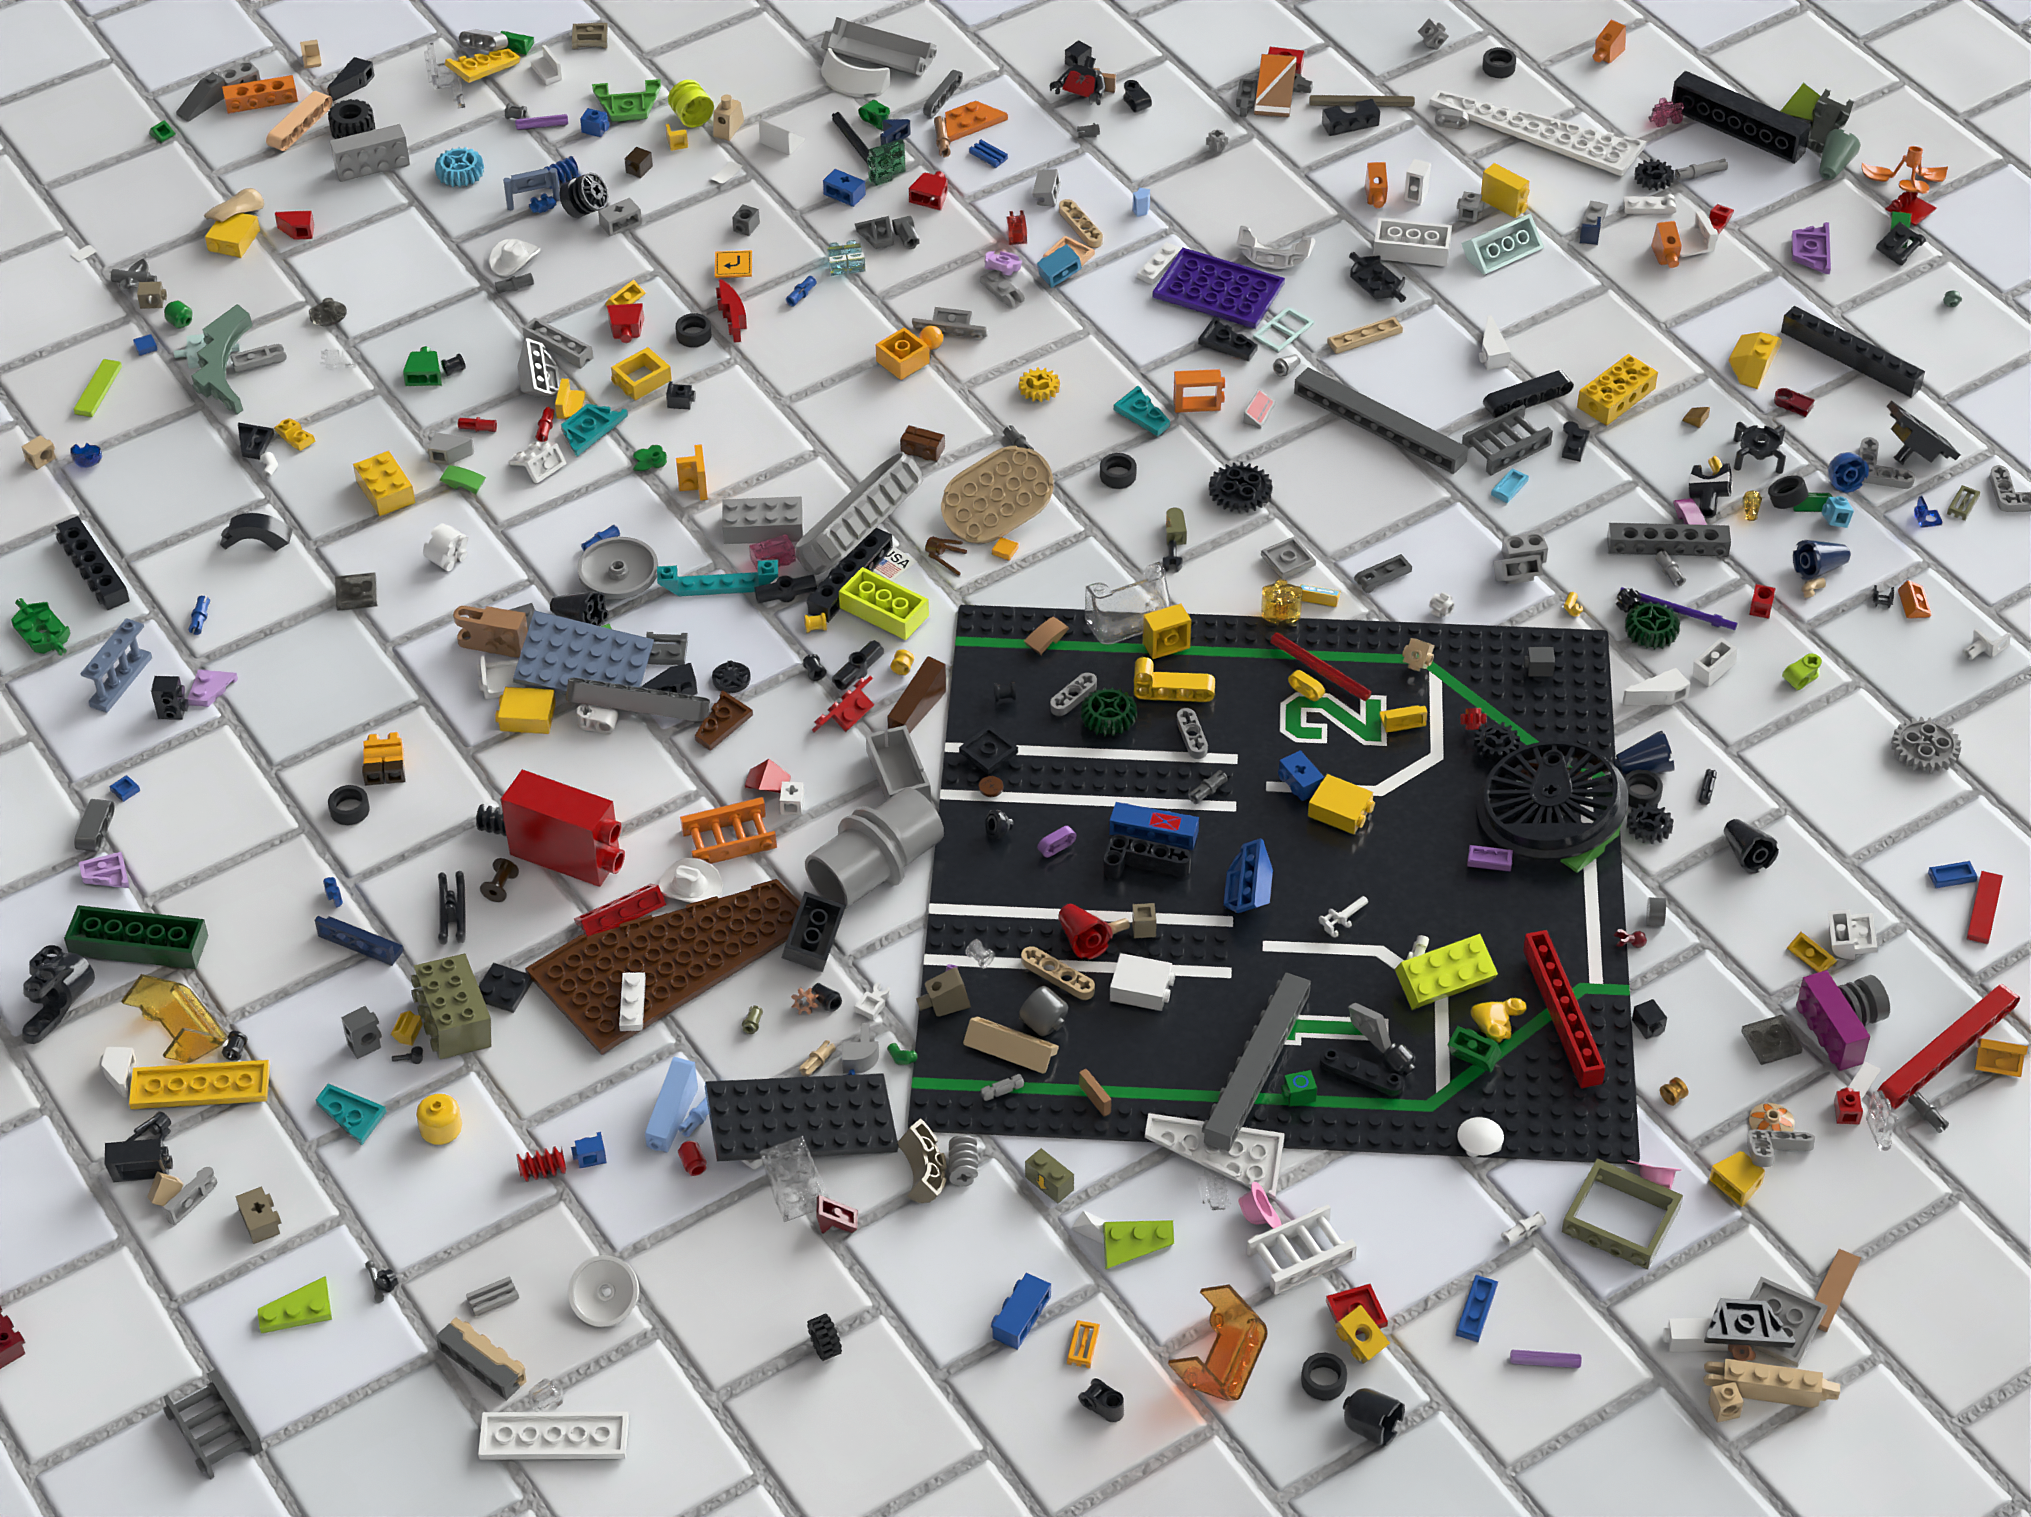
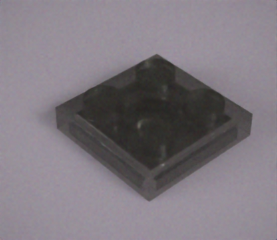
M375 572L335 576L337 611L378 606Z
M1783 1014L1742 1026L1741 1032L1761 1065L1802 1053L1803 1047Z

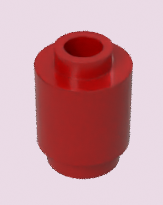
M686 1141L681 1144L678 1149V1155L685 1171L691 1176L702 1174L707 1168V1161L699 1143Z

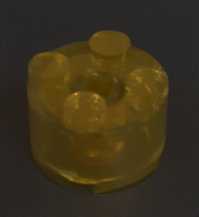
M1282 579L1276 580L1274 584L1262 587V617L1274 623H1279V620H1286V623H1292L1300 619L1302 612V587L1287 584V581Z

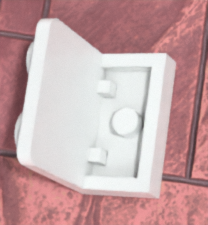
M1703 211L1696 212L1694 226L1677 229L1682 244L1680 257L1715 250L1718 232L1713 228L1710 219Z

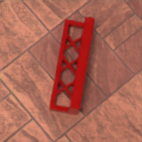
M650 883L576 917L574 921L576 925L582 927L584 934L589 937L596 933L620 927L619 924L642 917L665 906L666 903L659 885Z

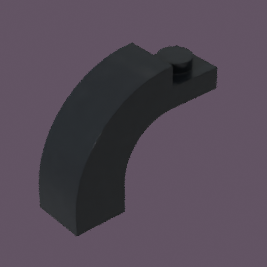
M260 513L239 514L232 517L229 527L222 531L220 546L226 550L243 539H256L277 551L289 544L293 529L283 521L269 515Z

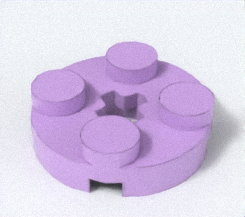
M990 251L985 255V268L988 270H999L1004 275H1012V272L1021 269L1022 260L1019 261V257L1015 254L1000 251V255L994 254L995 251Z

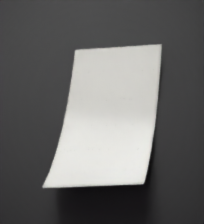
M730 160L719 173L709 179L723 184L731 179L742 168V165Z

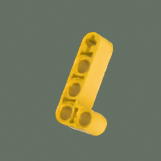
M1143 657L1135 661L1134 695L1139 699L1208 702L1214 699L1215 678L1209 674L1153 672L1154 664L1151 659Z

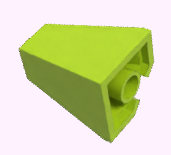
M1803 82L1781 109V112L1792 117L1813 121L1812 111L1821 96Z

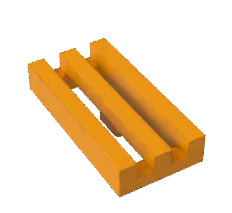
M1076 1320L1067 1364L1072 1365V1363H1076V1366L1080 1367L1083 1364L1086 1365V1368H1091L1100 1324ZM1085 1327L1079 1354L1076 1357L1074 1353L1080 1328ZM1094 1329L1087 1358H1083L1089 1331Z

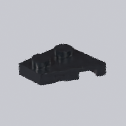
M238 422L242 457L260 460L261 455L265 453L275 434L274 428Z

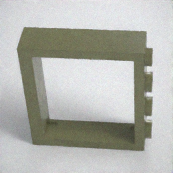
M1597 1159L1564 1218L1562 1233L1588 1243L1591 1247L1604 1250L1614 1257L1627 1260L1635 1266L1638 1265L1649 1269L1681 1208L1683 1195ZM1595 1180L1667 1211L1648 1248L1575 1218Z

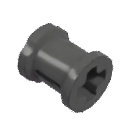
M512 103L506 105V119H524L527 117L526 106H514Z

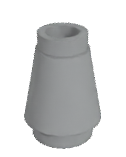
M1294 354L1276 359L1273 363L1274 372L1278 376H1286L1300 364V357Z

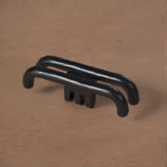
M462 871L455 873L457 902L454 891H448L446 874L444 872L438 874V940L442 945L448 942L449 922H457V932L455 935L457 942L463 943L466 939L465 879Z

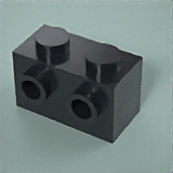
M154 676L151 694L158 719L183 720L184 712L188 711V699L184 697L185 687L181 685L180 677Z

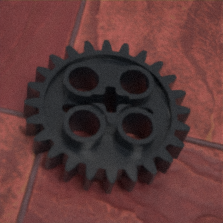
M1233 462L1232 467L1225 464V469L1219 467L1218 472L1214 471L1213 476L1210 477L1209 496H1212V501H1217V506L1223 504L1224 510L1229 507L1230 512L1237 509L1238 513H1240L1244 509L1248 513L1250 508L1256 511V506L1263 508V503L1267 504L1268 499H1271L1272 479H1269V474H1264V469L1258 471V466L1252 468L1251 463L1244 466L1243 462H1241L1240 466H1237Z

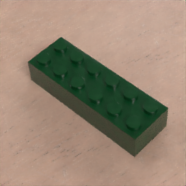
M77 905L64 941L68 953H76L82 957L196 969L209 935L204 919Z

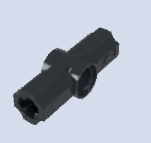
M814 574L798 578L786 575L779 577L775 583L756 586L754 591L757 603L778 599L781 602H790L794 600L796 595L814 592L817 589Z
M873 640L859 652L850 654L849 662L832 677V682L836 688L841 691L843 689L846 690L855 680L864 678L868 673V668L884 654V648L879 642Z

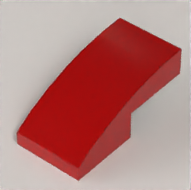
M1717 204L1710 211L1708 217L1713 228L1717 230L1718 235L1734 213L1733 209Z

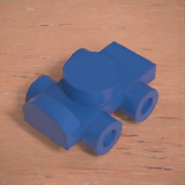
M546 193L541 194V200L539 201L536 197H532L530 199L531 204H528L533 213L546 212L557 205L552 196L548 197Z
M334 877L325 878L323 884L328 900L333 899L336 908L340 907L343 901L336 879Z

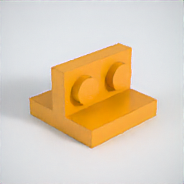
M702 444L694 445L695 456L676 458L679 492L699 490L700 500H708Z
M1983 1038L1977 1039L1976 1047L1978 1050L1974 1070L2021 1077L2024 1056L2027 1055L2028 1046Z

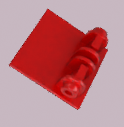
M1906 191L1899 195L1898 199H1894L1885 210L1890 213L1894 211L1911 214L1910 224L1916 226L1934 212L1937 207L1918 198V192Z

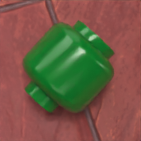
M177 300L166 305L164 317L174 327L184 328L192 322L193 312L183 302Z

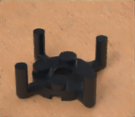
M1737 422L1733 440L1735 442L1741 441V449L1736 452L1734 469L1737 471L1741 470L1743 458L1747 454L1754 456L1757 460H1764L1766 457L1774 455L1778 458L1775 471L1778 474H1782L1786 455L1779 449L1780 445L1783 444L1785 426L1779 425L1774 429L1769 426L1758 428V425L1748 427L1743 422Z

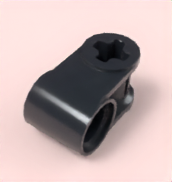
M1127 80L1124 83L1125 94L1123 95V100L1130 106L1133 112L1136 113L1152 106L1149 93L1141 87L1139 82Z
M1098 1378L1092 1379L1089 1388L1078 1395L1080 1403L1109 1422L1120 1421L1124 1416L1123 1395L1106 1385L1102 1380Z

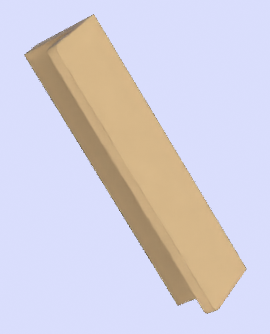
M980 1017L970 1019L963 1042L966 1046L1040 1073H1046L1050 1057L1057 1054L1059 1047L1058 1045Z

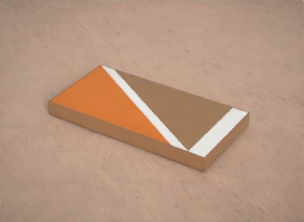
M1261 54L1254 115L1290 117L1297 56Z

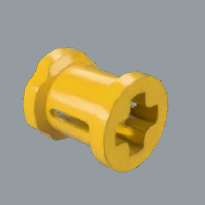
M821 613L818 616L804 615L806 633L817 629L827 631L825 613Z

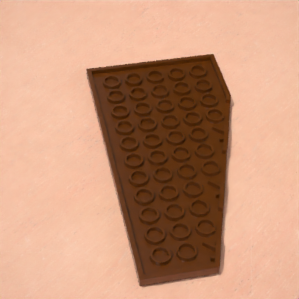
M778 879L753 885L751 889L721 898L715 896L685 905L686 908L655 917L649 915L619 924L620 927L596 933L589 937L586 934L580 935L525 968V971L578 1031L603 1055L640 1032L620 1031L623 973H645L643 1029L785 943L801 902Z

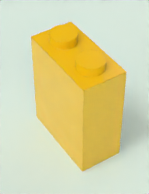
M1493 163L1483 171L1481 201L1517 218L1528 208L1527 199L1530 193V181Z
M237 213L223 222L216 221L205 236L208 251L242 258L260 232L258 217Z
M505 687L503 695L499 697L500 709L496 710L495 721L499 723L500 731L549 734L556 706L554 690Z
M1327 774L1309 801L1308 816L1355 834L1359 827H1363L1367 813H1371L1374 809V792Z

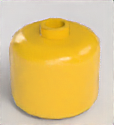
M433 1094L420 1102L417 1107L416 1117L421 1137L425 1141L436 1145L450 1143L456 1139L462 1128L461 1114L457 1101L446 1094Z

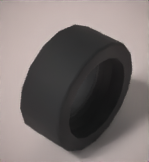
M1495 47L1487 50L1483 55L1482 69L1488 76L1506 78L1515 72L1516 55L1511 50ZM1493 61H1502V62H1506L1507 64L1497 65V64H1494V63H1492V62H1493Z
M689 313L680 317L676 322V338L683 346H703L712 337L711 322L702 314ZM691 327L703 329L698 333L684 332V330Z
M1112 453L1101 460L1100 479L1106 486L1122 489L1132 485L1136 480L1137 464L1130 455ZM1114 467H1123L1128 472L1118 475L1112 474L1107 470Z
M1791 475L1780 478L1772 483L1768 488V494L1775 508L1787 509L1805 501L1808 497V489L1802 477Z
M1635 770L1625 776L1624 780L1628 790V805L1637 809L1638 804L1646 807V803L1653 807L1660 802L1663 783L1655 773L1648 770ZM1642 784L1649 786L1654 790V793L1639 795L1634 793L1630 787Z
M345 785L335 789L329 795V812L335 822L341 825H353L363 821L368 816L370 806L364 789L355 785ZM352 799L361 802L358 807L352 810L345 811L336 808L345 800Z
M1316 1353L1308 1357L1303 1364L1301 1372L1303 1389L1309 1396L1322 1401L1333 1400L1339 1397L1345 1390L1348 1373L1346 1365L1342 1359L1331 1353ZM1317 1368H1329L1337 1373L1338 1381L1332 1385H1319L1312 1381L1310 1373Z

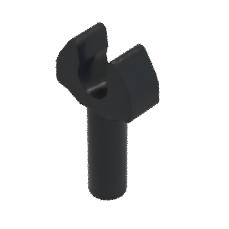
M1175 540L1169 541V556L1163 557V568L1168 572L1169 565L1174 564L1176 565V571L1179 572L1182 568L1183 558L1177 557V543Z

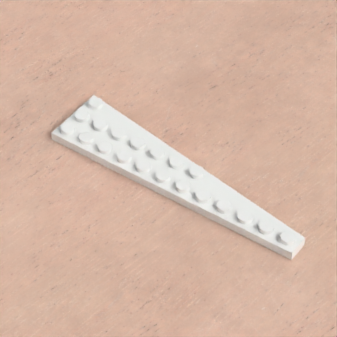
M1437 90L1430 98L1429 105L1438 109L1464 111L1469 115V120L1619 176H1623L1646 147V141L1627 136L1619 138L1615 137L1614 133L1611 132L1603 134L1597 132L1595 128L1583 129L1579 124L1522 110L1515 112L1509 110L1510 107L1506 106L1502 108L1494 107L1493 103L1490 102L1478 103L1474 98Z

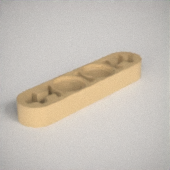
M1070 199L1060 201L1059 213L1089 247H1100L1103 244V234L1074 201Z
M1027 947L1022 951L1021 963L1025 968L1082 1000L1093 997L1095 983L1089 977L1038 948ZM1046 965H1052L1055 967V969L1052 971H1046L1043 969V967ZM1064 975H1069L1073 979L1070 981H1063L1061 977Z

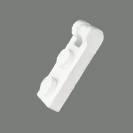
M1667 194L1665 197L1624 196L1623 199L1625 214H1674L1676 212L1675 197L1672 194Z

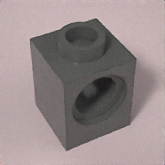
M742 204L732 217L733 231L750 236L760 224L759 209Z

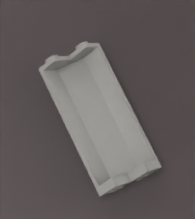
M836 17L832 32L825 31L821 48L826 51L828 48H831L833 53L920 77L930 66L937 53L936 45L933 43H926L871 28Z

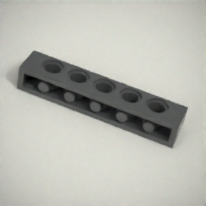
M1609 523L1607 533L1608 554L1657 555L1661 551L1662 553L1666 551L1668 555L1729 557L1731 547L1729 525Z

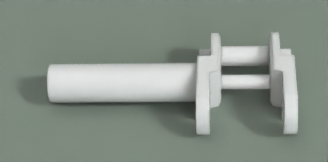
M1362 896L1339 913L1329 909V914L1325 917L1320 916L1319 922L1324 926L1326 932L1333 937H1337L1339 934L1337 930L1334 931L1333 925L1338 922L1347 928L1351 927L1352 923L1351 921L1347 922V918L1365 906L1368 900Z

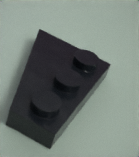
M1214 316L1198 338L1199 345L1248 362L1258 350L1256 343L1243 334H1237L1232 331V327L1228 324L1223 325L1220 323V319Z

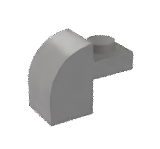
M861 1024L860 1042H842L843 1073H848L851 1069H854L855 1073L866 1072L877 1063L879 1059L878 1041H875L874 1033H870V1024Z

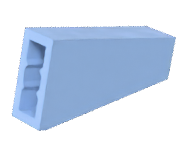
M673 1057L645 1131L647 1147L656 1151H669L678 1132V1126L682 1124L698 1090L695 1062Z

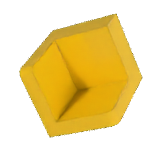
M665 124L670 150L688 148L686 129L671 131L670 125Z

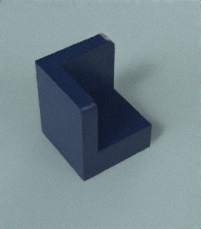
M1597 216L1596 225L1582 224L1579 243L1598 245L1601 217Z

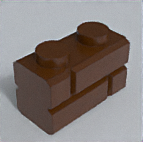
M908 425L900 439L901 452H904L906 455L921 457L924 460L937 462L945 449L944 434Z

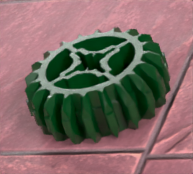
M1651 601L1648 604L1642 602L1640 606L1635 605L1628 612L1625 618V632H1627V637L1631 638L1632 643H1638V647L1643 645L1646 649L1648 647H1652L1654 650L1657 647L1663 649L1665 645L1670 647L1671 643L1677 639L1680 632V619H1678V614L1673 612V608L1667 609V605L1661 606L1659 602L1652 604Z
M1113 686L1111 689L1104 687L1101 691L1096 689L1094 693L1089 692L1088 697H1084L1081 706V718L1084 721L1085 727H1088L1090 732L1095 731L1097 735L1103 733L1104 736L1111 734L1113 737L1115 733L1122 735L1123 730L1129 731L1137 717V706L1133 697H1129L1128 692L1122 693L1121 688L1114 690Z

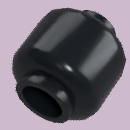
M1393 1043L1382 1054L1384 1057L1383 1065L1393 1073L1408 1076L1415 1069L1413 1063L1416 1060V1056L1404 1044L1396 1045Z

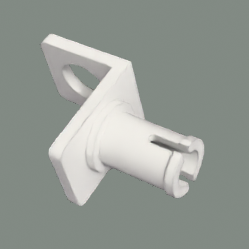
M1976 628L1973 632L1974 643L1963 649V653L1966 658L1968 657V660H1972L1983 651L1993 658L2010 646L2011 634L2008 632L1992 642ZM2005 640L2004 644L1998 648L2001 642Z

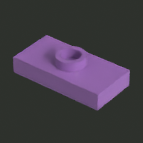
M1470 845L1467 866L1511 871L1513 850Z

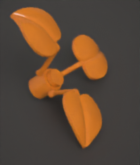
M1910 146L1908 148L1907 155H1903L1901 162L1894 172L1888 168L1869 166L1863 162L1861 165L1864 175L1869 179L1888 181L1889 178H1894L1903 163L1906 162V166L1912 168L1911 180L1899 181V187L1907 192L1922 194L1929 192V185L1924 181H1915V173L1923 176L1925 180L1941 182L1946 179L1948 166L1922 168L1923 149L1917 146Z

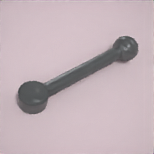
M369 1260L365 1263V1267L370 1272L376 1293L374 1296L375 1301L381 1303L384 1301V1295L380 1293L373 1269L374 1262Z

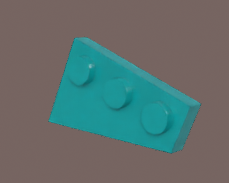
M1139 385L1113 405L1115 412L1156 436H1159L1170 427V420L1158 407L1151 403L1148 395L1145 396L1143 394L1142 388Z
M329 1083L316 1098L317 1106L361 1145L364 1144L387 1113L385 1106Z

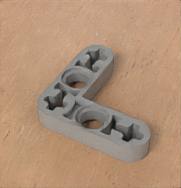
M1871 437L1862 439L1859 456L1862 459L1869 458L1872 460L1867 462L1869 475L1867 479L1864 478V483L1902 489L1913 487L1915 480L1913 472L1876 465L1879 442ZM1886 474L1889 475L1890 478H1884L1881 475Z
M2002 465L1992 467L1989 479L1999 509L2005 512L2031 511V503L2028 504L2022 501H2031V492H2015L2009 470ZM1999 487H2006L2008 490H2001Z
M1750 1130L1748 1131L1747 1146L1752 1163L1759 1167L1773 1166V1149L1811 1151L1814 1149L1815 1136L1810 1133Z

